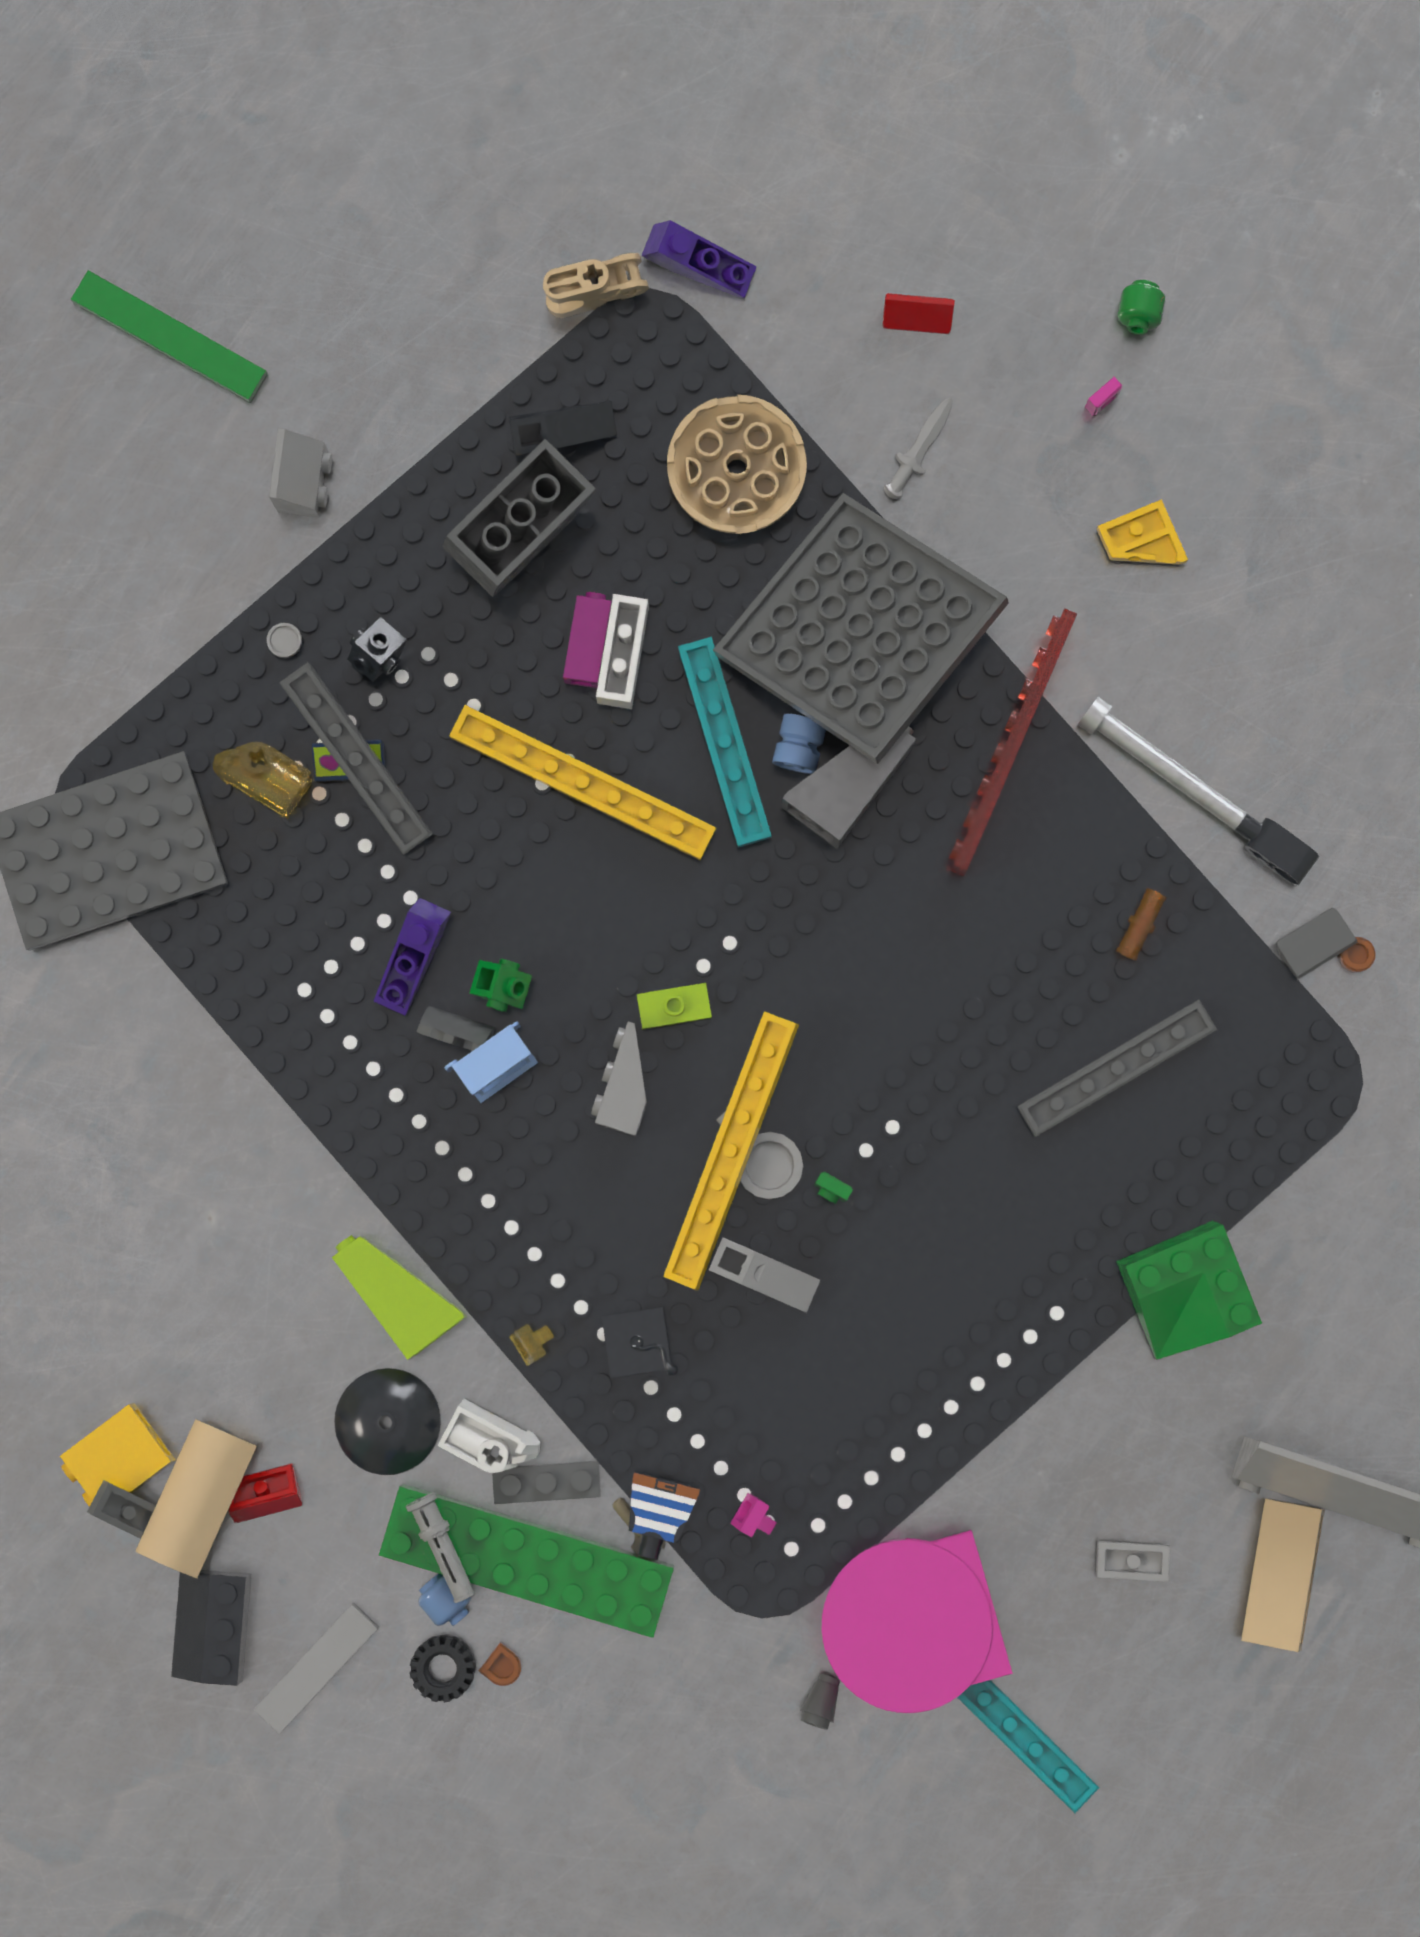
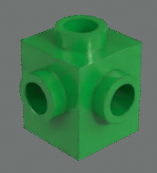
M500 959L499 964L479 960L469 994L488 1000L486 1006L499 1011L507 1012L508 1006L522 1009L528 994L532 975L519 971L520 964L509 960Z

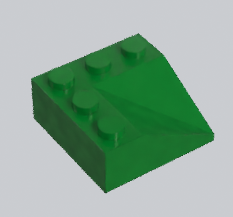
M1215 1221L1208 1222L1116 1261L1156 1360L1232 1337L1262 1324L1224 1225Z

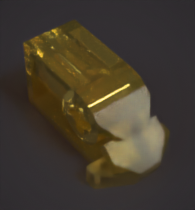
M250 742L238 746L236 749L218 753L214 757L213 770L224 783L232 784L287 819L312 784V772L262 742ZM260 760L264 761V766L258 764L255 768L252 767V762L259 763Z

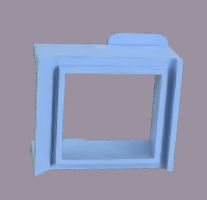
M515 1022L461 1060L457 1061L455 1059L444 1068L447 1072L454 1069L470 1093L475 1095L479 1102L482 1103L538 1062L516 1032L521 1026L518 1022Z

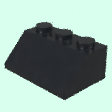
M201 1570L198 1578H194L180 1572L171 1677L198 1683L237 1686L243 1681L251 1573Z

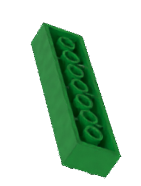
M402 1484L399 1486L378 1556L442 1574L428 1541L424 1542L418 1535L420 1528L413 1513L408 1512L406 1509V1505L432 1492ZM436 1494L435 1503L443 1520H448L450 1524V1530L447 1533L470 1583L654 1638L673 1573V1564L642 1557L633 1552Z

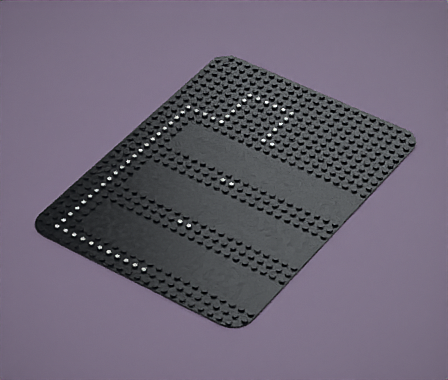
M649 288L646 292L634 297L608 301L591 312L79 752L60 775L55 794L182 751L186 753L228 885L126 919L585 1448L599 1461V1464L630 1499L635 1471L700 1487L699 1496L678 1543L667 1542L714 1596L735 1612L763 1619L790 1615L814 1601L832 1585L837 1575L848 1562L865 1549L878 1544L1137 1313L1116 1261L1211 1221L1224 1225L1227 1233L1343 1129L1357 1110L1363 1087L1360 1057L1343 1029L986 632L909 725L914 731L912 736L916 738L912 751L838 849L781 808L784 795L811 775L785 769L772 763L776 744L783 741L779 734L784 714L805 715L718 658L772 838L738 848L678 646L712 637L714 647H716L843 493L877 515H881L696 309L675 294ZM747 395L773 404L794 423L804 443L807 462L806 477L798 499L781 519L766 528L754 532L740 534L725 533L702 525L681 507L669 483L667 456L671 439L677 427L691 411L715 398L721 399ZM611 400L616 436L556 449L596 488L589 502L511 582L492 597L442 548L446 536L530 454L515 455L509 416ZM733 460L728 464L727 468L730 473L739 474L746 470V464L741 460ZM586 592H595L606 595V600L610 601L613 599V594L648 599L649 611L632 709L597 704V688L564 683L563 674L577 595L585 596ZM381 617L405 637L407 641L396 668L389 675L382 673L373 682L366 675L357 672L347 658L352 648L349 644L352 637L361 628L365 630L370 628ZM290 623L299 630L302 636L300 650L290 658L275 656L267 646L268 632L276 624ZM307 662L311 663L365 740L383 741L385 768L433 834L404 855L350 780L315 782L312 743H322V741L279 683ZM464 705L716 827V831L702 859L699 860L451 739L449 735ZM826 730L823 745L816 748L820 753L817 770L850 745ZM421 898L450 911L451 915L408 1013L403 1015L374 1002V998L407 913L416 901ZM500 959L509 960L520 964L519 971L532 975L528 994L522 1009L508 1006L507 1012L487 1007L488 1000L469 994L479 960L498 964ZM706 983L712 1018L642 1030L637 994ZM1200 1000L1216 1026V1031L1034 1137L1017 1106L1195 1001ZM428 1006L494 1026L496 1028L493 1036L510 1024L518 1022L521 1027L516 1032L538 1063L480 1103L476 1096L470 1093L454 1069L447 1072L444 1068L453 1060L459 1061L472 1051L417 1033L418 1026ZM765 1011L797 1023L799 1027L758 1134L767 1132L778 1133L795 1143L802 1156L803 1170L801 1179L791 1192L775 1199L756 1197L747 1191L741 1182L739 1183L699 1290H694L663 1276L721 1126L716 1120L727 1110ZM628 1021L635 1023L647 1099V1106L637 1137L597 1125L595 1123L597 1116L591 1115L597 1094L604 1096L608 1084L602 1081L608 1061L615 1062L619 1050L613 1047L619 1027L626 1028ZM821 1172H826L852 1187L853 1191L846 1202L838 1200L837 1204H834L818 1195L820 1188L814 1186ZM722 1238H726L819 1279V1285L807 1313L709 1271ZM663 1307L671 1364L677 1365V1374L670 1376L664 1370L610 1378L602 1316ZM747 1493L756 1496L769 1505L765 1515L777 1522L770 1535L757 1528L754 1535L750 1537L730 1524Z

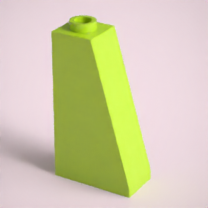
M350 1235L335 1247L338 1253L332 1259L407 1360L415 1357L467 1318L460 1308L364 1236H359L355 1239L353 1235Z

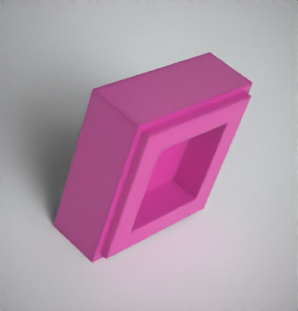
M1114 376L1088 398L1085 408L1092 416H1096L1119 396L1122 384Z

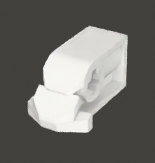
M463 1399L458 1405L438 1446L483 1471L498 1473L517 1467L519 1463L536 1458L540 1452L541 1442L533 1432L529 1430L526 1432L476 1404ZM494 1446L500 1448L497 1458L491 1456Z

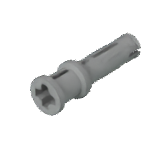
M434 1492L406 1505V1509L408 1512L413 1513L420 1528L418 1535L424 1542L428 1541L440 1571L452 1593L455 1603H458L473 1596L476 1591L473 1589L447 1533L450 1530V1524L448 1520H443L435 1503L437 1496Z

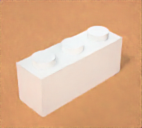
M613 594L596 693L597 704L632 709L649 611L648 599Z

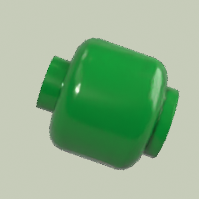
M1134 281L1131 285L1126 286L1121 293L1118 308L1119 321L1127 327L1129 332L1134 334H1146L1148 330L1156 329L1162 322L1166 302L1165 294L1152 281Z

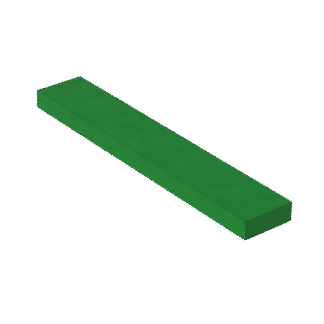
M89 270L71 298L74 304L248 402H251L267 375L265 369Z

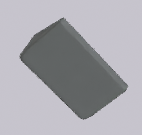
M1332 907L1278 940L1276 946L1280 958L1294 975L1300 979L1358 942L1335 907Z

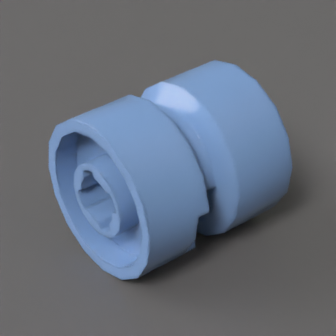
M784 714L779 732L783 741L776 744L772 763L797 772L814 773L817 770L820 753L816 748L823 745L826 729L806 716Z

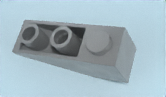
M628 1021L626 1028L619 1027L613 1047L619 1050L615 1062L608 1061L602 1081L608 1084L604 1096L597 1094L591 1115L597 1116L595 1120L597 1125L637 1137L647 1106L636 1026L635 1023Z
M722 1238L709 1268L711 1272L806 1313L820 1282L819 1279L726 1238Z

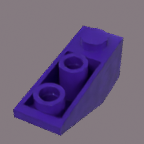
M671 220L653 225L641 255L673 273L739 298H745L757 267Z
M421 898L410 908L374 1002L403 1015L408 1013L440 943L451 915L450 911Z

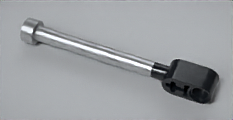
M1097 697L1078 723L1081 728L1091 735L1095 730H1098L1249 840L1245 848L1254 857L1295 885L1301 883L1319 858L1315 850L1269 818H1265L1262 823L1258 822L1111 715L1109 711L1112 706L1100 697Z

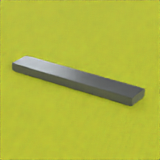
M307 662L279 682L403 855L433 834L311 663Z
M1197 1000L1017 1106L1032 1134L1036 1137L1216 1031L1217 1028L1200 1000Z

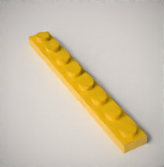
M464 705L449 735L451 739L699 860L702 859L716 831V827L467 705Z
M764 1011L663 1277L694 1290H699L799 1024Z

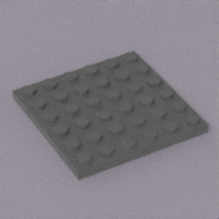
M843 493L713 651L718 658L878 764L1009 602L1007 596Z

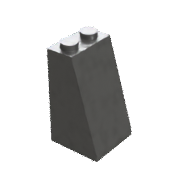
M908 726L878 764L853 747H847L789 790L782 798L781 808L838 849L912 751L916 738L912 736L914 731Z

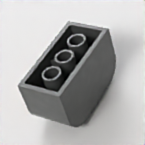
M544 439L446 536L442 548L493 597L511 582L577 516L589 502L596 488Z

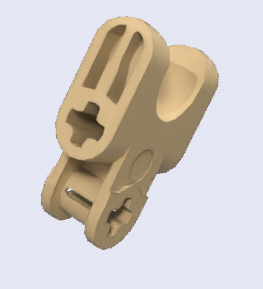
M622 254L602 262L591 259L551 269L546 273L543 280V290L546 294V306L549 312L555 317L565 318L595 310L608 301L620 298L623 300L646 292L649 289L648 282L641 280L638 265L642 262L640 254ZM626 271L629 273L630 280L627 279Z

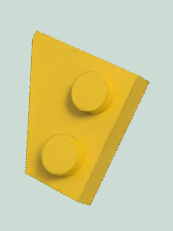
M1162 499L1097 527L1098 534L1110 560L1179 565L1185 564L1188 561Z

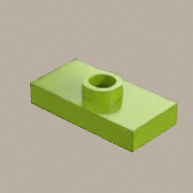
M706 983L637 994L642 1030L712 1018Z

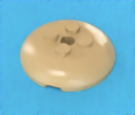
M738 395V397L715 398L701 404L682 420L669 445L667 471L669 483L677 501L694 520L720 532L749 533L772 525L792 508L802 491L806 477V453L798 429L791 419L779 408L765 400L752 396ZM733 460H741L746 464V470L739 474L730 473L727 466Z

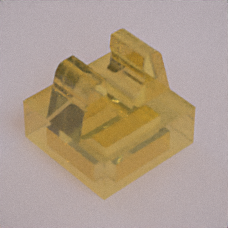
M526 1324L509 1337L528 1367L546 1355L541 1345L548 1342L554 1336L547 1325L533 1333L530 1326Z

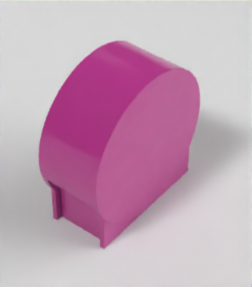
M972 1530L934 1541L900 1538L875 1544L848 1562L830 1587L824 1603L821 1626L826 1655L841 1682L857 1697L877 1708L896 1713L929 1711L951 1702L970 1685L1013 1674Z

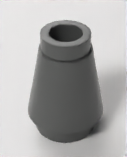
M820 1673L819 1679L800 1709L803 1712L802 1722L828 1730L830 1722L834 1723L840 1680Z

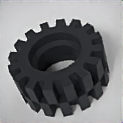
M441 1635L429 1638L418 1647L411 1659V1671L409 1673L410 1679H413L414 1688L421 1692V1696L425 1699L428 1697L433 1702L444 1701L445 1703L459 1698L467 1691L476 1671V1665H474L475 1658L473 1653H470L468 1645L460 1642L457 1637L452 1638L448 1637V1635ZM447 1655L454 1660L456 1674L452 1680L438 1682L432 1678L429 1672V1664L435 1656Z

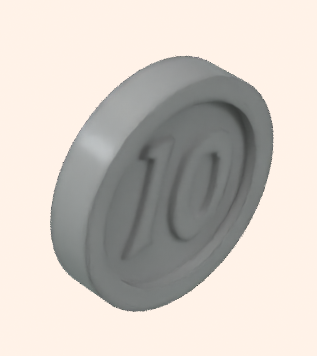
M279 623L269 630L267 646L275 656L290 658L300 650L302 636L294 625Z

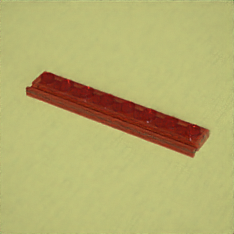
M1064 608L1060 617L1055 615L1052 617L1046 631V635L1051 636L1046 649L1039 648L1032 664L1033 667L1037 668L1033 681L1025 680L1018 696L1024 702L1019 713L1012 711L1004 729L1010 732L1006 744L998 743L990 761L997 765L991 777L984 775L977 792L978 795L983 796L978 809L970 808L963 824L964 827L969 828L964 841L956 840L949 858L955 861L951 872L964 877L1075 621L1077 613Z

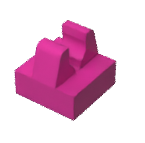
M747 1493L730 1524L752 1537L757 1528L770 1535L777 1522L765 1515L769 1505L756 1496Z

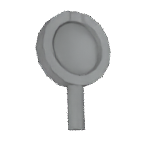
M725 1112L716 1120L720 1125ZM773 1132L758 1134L740 1182L747 1191L756 1197L764 1199L783 1197L791 1192L801 1179L803 1170L801 1152L793 1141L782 1134Z

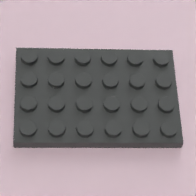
M184 751L0 812V870L25 948L28 951L228 885L192 770Z

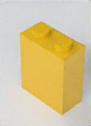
M135 1403L128 1404L60 1456L64 1462L61 1465L62 1470L73 1483L75 1481L80 1483L85 1490L82 1496L89 1507L103 1480L129 1493H133L176 1461Z

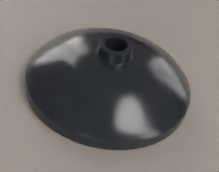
M377 1369L355 1379L341 1395L335 1411V1433L344 1454L361 1469L379 1475L400 1474L419 1465L433 1450L440 1433V1409L431 1389L417 1376L400 1369ZM382 1416L390 1417L392 1425L389 1429L380 1427L379 1419Z

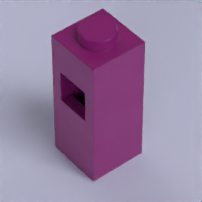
M586 592L585 596L577 595L563 674L564 683L598 688L612 601L606 600V595Z

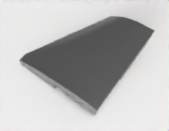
M428 1006L422 1016L417 1033L473 1051L493 1037L496 1027Z

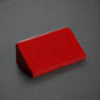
M887 293L884 302L882 326L885 329L949 334L952 327L955 300Z
M293 1464L243 1476L228 1509L233 1522L240 1523L302 1506V1498Z

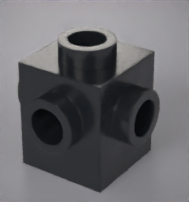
M380 617L367 630L361 628L352 637L349 643L352 648L347 660L352 663L357 672L366 675L374 682L382 673L389 675L400 662L399 657L407 639Z

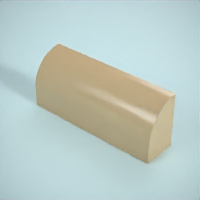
M195 1419L135 1552L174 1570L198 1578L257 1446Z
M1265 1499L1241 1641L1294 1652L1302 1651L1325 1509Z

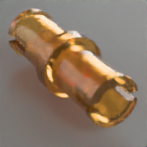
M1146 888L1144 897L1135 915H1130L1127 921L1130 925L1119 947L1116 949V952L1122 953L1123 956L1135 961L1148 934L1153 933L1155 926H1153L1154 921L1164 901L1167 899L1166 896L1149 888Z

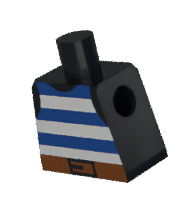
M638 1471L634 1472L629 1531L642 1534L638 1555L658 1560L663 1540L678 1543L699 1496L700 1487Z

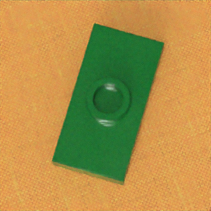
M821 1172L814 1186L820 1188L818 1195L834 1204H837L838 1200L846 1202L853 1191L851 1186L826 1172Z

